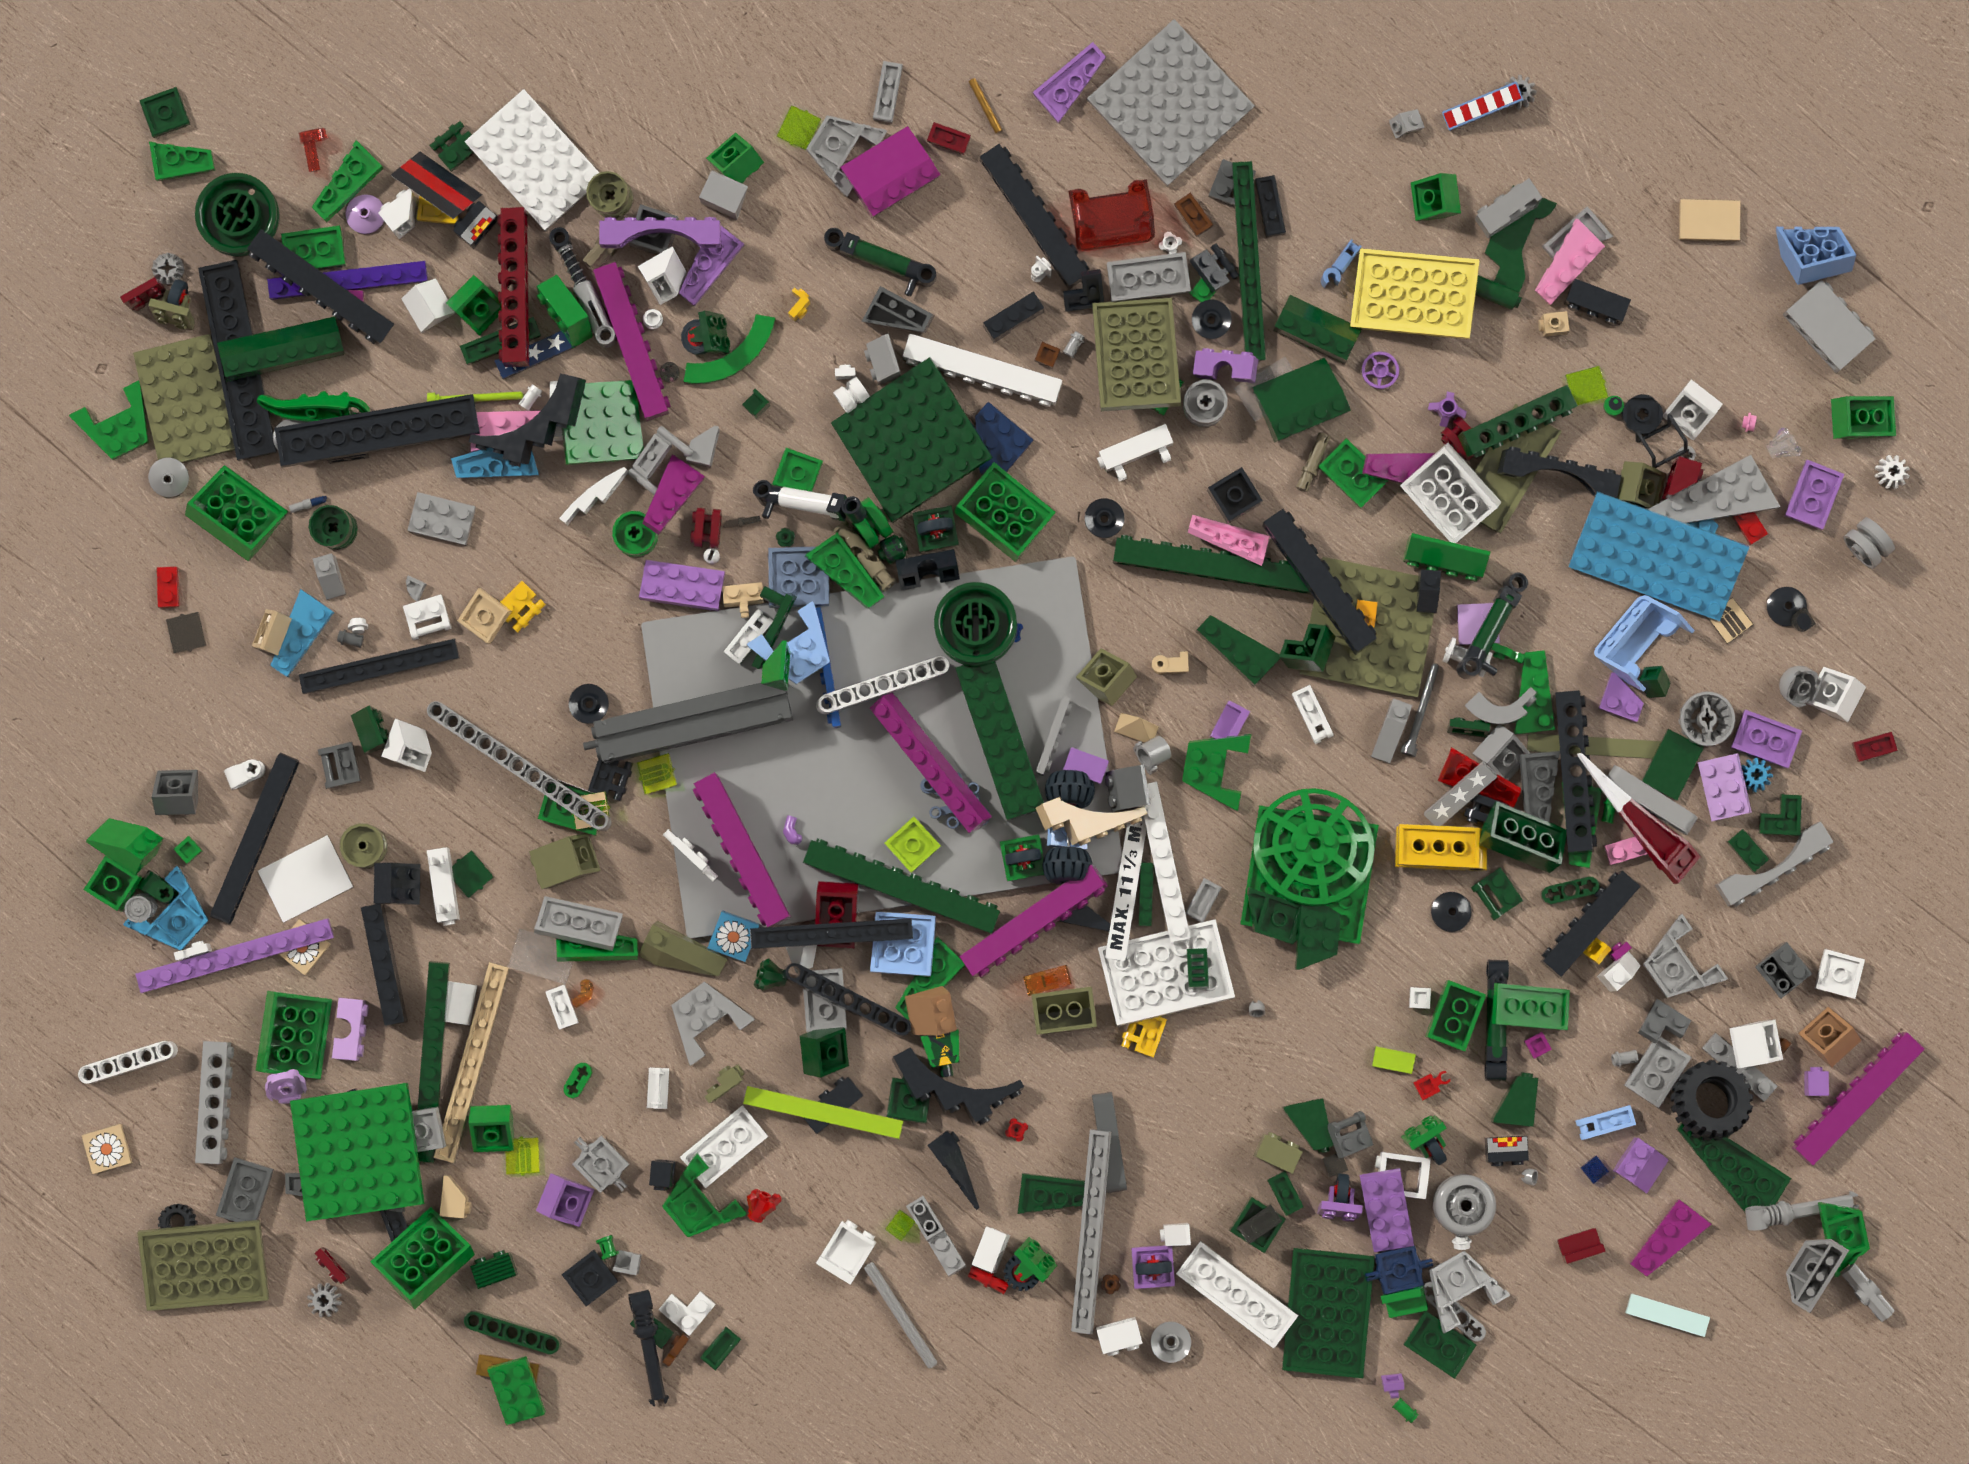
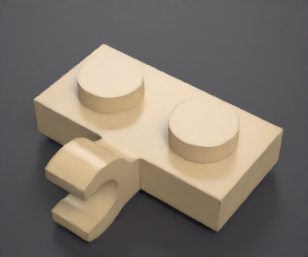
M763 583L723 586L724 607L740 606L741 618H748V605L764 603V599L760 597Z

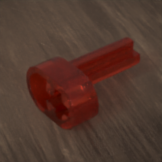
M326 128L312 129L299 133L300 144H304L309 172L320 170L315 142L327 140Z

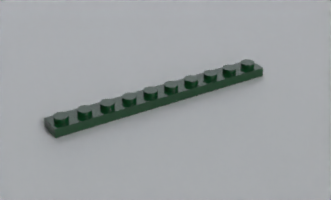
M1252 161L1232 162L1244 352L1253 353V356L1258 361H1265Z
M429 961L417 1110L433 1107L439 1108L450 972L449 962ZM436 1149L418 1152L419 1161L434 1163Z

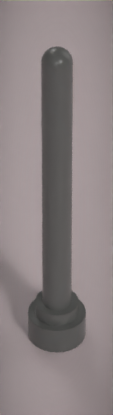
M1436 663L1431 665L1409 739L1402 745L1400 753L1411 757H1416L1418 751L1416 740L1439 670V665Z

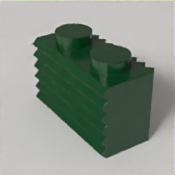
M505 1250L493 1253L494 1258L486 1260V1257L474 1260L475 1265L470 1266L478 1289L518 1275L511 1252L505 1253Z

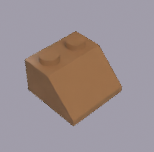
M943 986L905 996L913 1035L938 1036L957 1030L950 992Z
M1829 1007L1798 1033L1810 1048L1831 1068L1861 1042L1855 1029Z

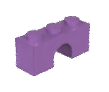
M1203 348L1202 351H1196L1193 375L1201 379L1216 380L1218 370L1224 365L1232 366V378L1236 382L1255 383L1258 359L1250 352H1241L1240 355L1233 354L1234 352L1229 350H1222V353H1217L1213 349Z

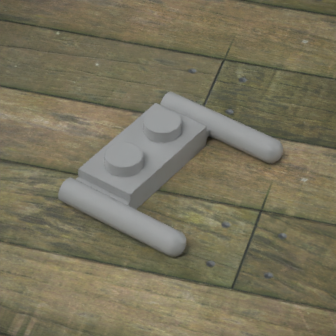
M663 426L658 428L657 433L653 435L632 465L633 467L628 471L629 476L653 495H655L657 487L648 478L653 475L671 449L672 444L687 456L693 454L691 448Z

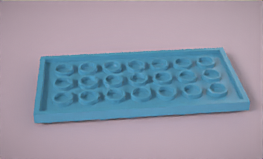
M1597 492L1568 567L1720 621L1749 546Z

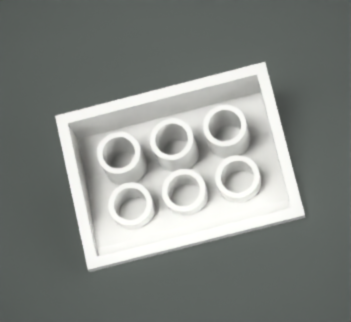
M1449 443L1443 446L1400 485L1452 543H1457L1501 504L1496 495Z

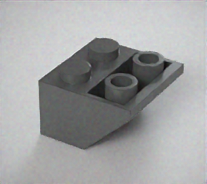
M1787 942L1781 943L1755 966L1780 999L1812 975L1811 971Z

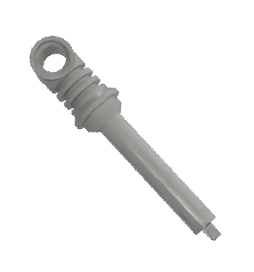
M1849 1191V1195L1792 1205L1788 1202L1779 1201L1778 1204L1766 1207L1745 1208L1747 1229L1753 1231L1768 1228V1226L1778 1224L1788 1226L1793 1219L1820 1214L1818 1202L1858 1209L1859 1205H1854L1853 1197L1858 1196V1194Z

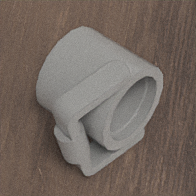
M1156 736L1145 743L1140 741L1133 748L1139 762L1142 765L1144 764V768L1149 775L1157 771V765L1171 757L1170 747L1161 736Z

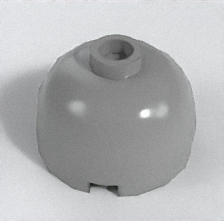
M1805 666L1789 668L1780 678L1779 689L1781 695L1787 702L1796 707L1805 706L1806 702L1809 700L1813 701L1819 693L1821 681L1818 679V674Z

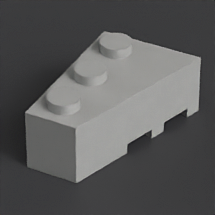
M1528 178L1523 183H1519L1511 188L1510 192L1506 195L1502 194L1497 197L1489 207L1485 205L1477 211L1478 214L1475 220L1487 238H1490L1538 207L1542 196L1530 178Z

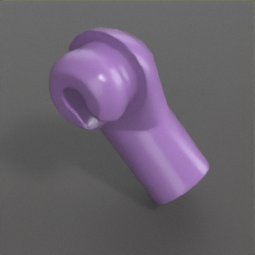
M787 815L783 834L790 844L798 845L802 841V836L797 834L794 829L797 818Z

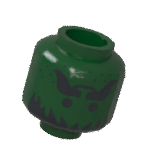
M892 535L881 540L879 543L880 549L877 550L882 561L886 560L889 564H893L896 560L906 557L908 547L902 536Z

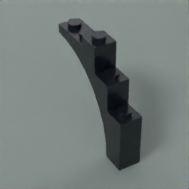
M560 373L556 388L549 401L528 423L514 431L501 435L480 436L471 434L469 442L475 443V448L487 450L488 447L494 448L493 452L503 454L502 459L510 460V465L521 467V463L529 465L533 446L544 448L545 444L552 446L556 426L565 429L568 428V425L576 426L586 380Z
M911 1047L892 1058L893 1064L915 1102L920 1100L922 1103L930 1099L933 1093L944 1114L947 1112L953 1114L961 1109L960 1105H963L973 1125L979 1123L981 1126L991 1120L989 1117L993 1114L990 1107L996 1109L1004 1104L1003 1100L1009 1097L1011 1100L1022 1094L1021 1091L1024 1088L1021 1080L992 1089H972L958 1086L931 1072L918 1059Z

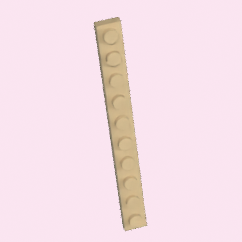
M489 962L442 1127L446 1147L436 1149L434 1158L451 1163L455 1162L509 972L508 967Z

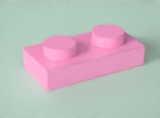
M1636 837L1604 846L1609 865L1647 854Z

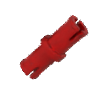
M974 1265L968 1274L969 1278L1003 1295L1009 1286L1006 1281L994 1276V1273L985 1272Z

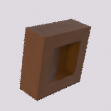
M1042 342L1034 361L1053 369L1060 349Z

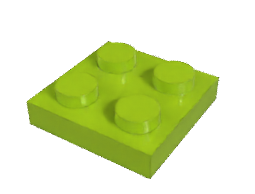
M914 816L884 843L911 873L941 847Z

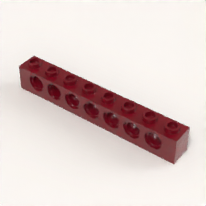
M524 207L500 208L501 215L497 216L498 226L501 227V234H498V245L501 246V253H498V264L501 265V272H498V282L501 284L498 300L499 303H502V311L498 313L499 322L502 323V330H499V341L502 342V349H499V360L502 361L505 367L529 366L528 213ZM510 227H517L515 232L508 233ZM510 246H517L514 252H508ZM511 265H517L515 271H508ZM511 284H517L515 290H508ZM512 303H518L516 309L509 310V306ZM511 323H518L515 329H509ZM517 341L518 346L514 349H510L509 345L512 342Z

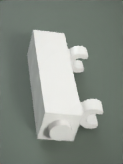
M1166 424L1099 451L1100 457L1097 460L1100 468H1105L1106 473L1115 470L1120 482L1127 479L1122 467L1123 465L1159 451L1163 463L1171 461L1167 447L1173 445V440Z
M450 848L427 850L437 922H443V926L454 925L455 920H460Z

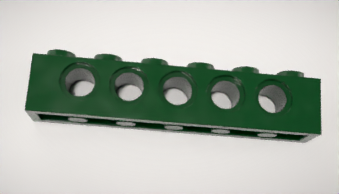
M1565 385L1459 434L1458 438L1467 457L1474 455L1477 458L1485 454V449L1492 447L1494 450L1504 445L1502 441L1509 439L1510 442L1520 438V433L1524 431L1529 434L1537 430V425L1544 423L1546 426L1555 422L1554 417L1561 415L1563 418L1572 414V409L1577 407V404L1568 385ZM1550 402L1556 405V411L1551 410ZM1533 410L1538 412L1539 419L1533 417ZM1515 418L1521 420V427H1518L1515 424ZM1498 426L1504 429V435L1498 433ZM1481 434L1486 436L1487 443H1483L1480 440Z

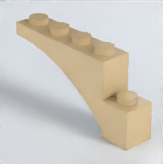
M1060 797L1036 807L1045 830L1052 828L1055 831L1064 827L1071 844L1079 843L1080 846L1091 842L1090 838L1094 836L1097 839L1107 836V831L1113 829L1114 832L1126 828L1124 825L1130 822L1131 825L1143 821L1141 817L1147 814L1145 807L1119 813L1093 812L1061 801Z

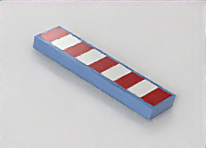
M1513 82L1445 110L1442 114L1449 131L1522 102L1524 99L1518 83Z

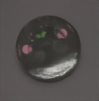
M666 362L660 368V376L665 382L672 383L679 378L680 370L675 363Z

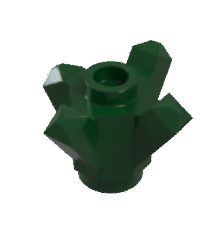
M769 958L762 961L756 973L754 987L762 991L773 987H784L787 980L783 976V969L779 968Z

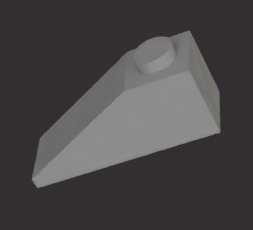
M1394 698L1391 700L1371 757L1390 764L1412 705Z

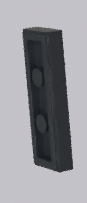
M1275 175L1255 178L1266 238L1286 234Z

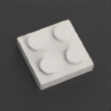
M1824 949L1814 988L1855 999L1865 960Z

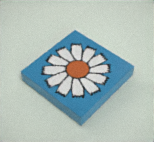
M722 910L708 949L746 962L751 949L750 928H759V923Z

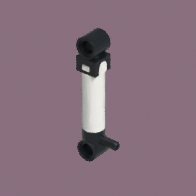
M767 480L758 481L753 487V494L760 504L765 507L762 513V517L765 519H769L774 505L829 515L833 520L844 522L847 517L852 523L862 522L867 514L861 501L855 496L847 498L846 495L839 493L826 495L772 485Z

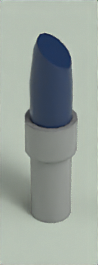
M327 496L309 498L289 505L290 511L293 513L326 502Z

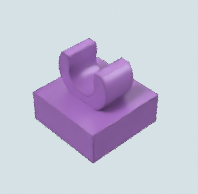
M1402 1374L1381 1376L1384 1392L1389 1391L1391 1399L1399 1398L1398 1390L1405 1389Z

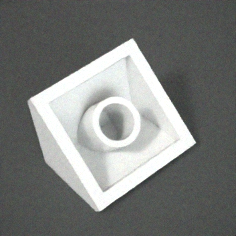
M436 279L416 284L401 298L421 333L455 314L446 304L448 299Z

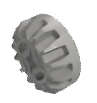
M1701 692L1685 701L1680 709L1678 722L1681 726L1682 734L1690 742L1703 747L1714 746L1726 740L1733 731L1735 713L1729 701L1722 695L1714 692ZM1700 707V713L1696 716V719H1691L1693 712ZM1711 708L1717 713L1718 718L1713 711H1711ZM1705 715L1707 718H1710V722L1707 724L1706 721H1702ZM1718 721L1717 728L1712 732V726ZM1691 723H1696L1702 729V734L1697 732Z

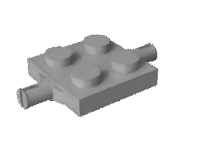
M602 1135L589 1145L581 1137L574 1142L582 1152L572 1165L600 1193L613 1183L621 1192L628 1186L620 1176L630 1164Z

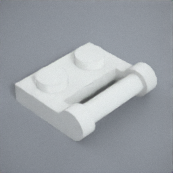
M442 595L403 606L412 640L442 629H452ZM442 617V622L419 629L416 628L415 624Z

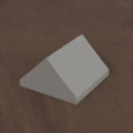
M712 170L699 199L701 204L737 220L748 186Z

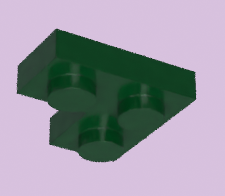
M1781 794L1779 814L1760 813L1759 834L1800 836L1802 795Z

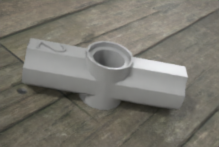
M1855 1263L1848 1266L1841 1273L1842 1277L1855 1291L1856 1297L1865 1306L1869 1307L1880 1322L1888 1319L1895 1310L1881 1295L1880 1289L1872 1280L1864 1275Z

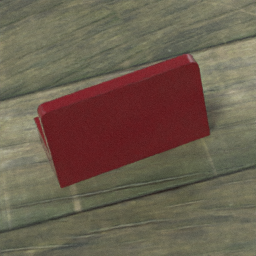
M1596 1228L1557 1240L1563 1261L1566 1264L1606 1252L1604 1245L1600 1242Z

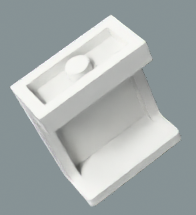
M847 1220L846 1223L841 1221L816 1264L851 1285L875 1246L876 1241L873 1240L875 1236L867 1231L863 1233L856 1229L858 1226Z

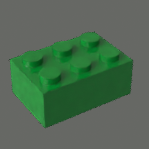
M1446 980L1425 1037L1465 1052L1486 994Z

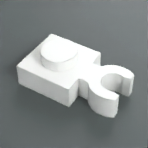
M203 941L192 943L191 948L174 952L175 960L180 961L212 952L210 944H204Z

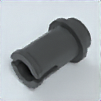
M345 629L344 631L340 630L337 642H340L341 645L348 644L361 648L364 635L349 633Z

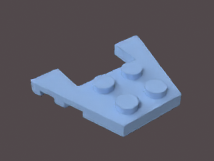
M813 601L797 611L808 627V630L788 642L791 651L789 680L795 684H798L830 663ZM762 634L747 643V646L765 661L774 652Z

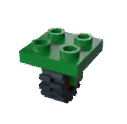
M1028 1237L1014 1252L1015 1255L1006 1263L1004 1269L1006 1274L1004 1277L1009 1279L1008 1285L1013 1284V1289L1018 1287V1291L1023 1289L1028 1291L1039 1280L1043 1283L1057 1265L1054 1258L1046 1254L1036 1240Z

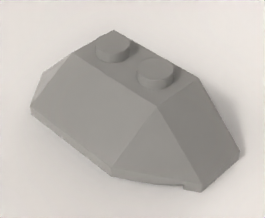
M1832 1239L1806 1240L1786 1271L1792 1302L1810 1313L1849 1250Z

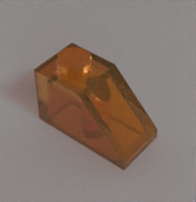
M1067 965L1023 977L1028 996L1072 984Z

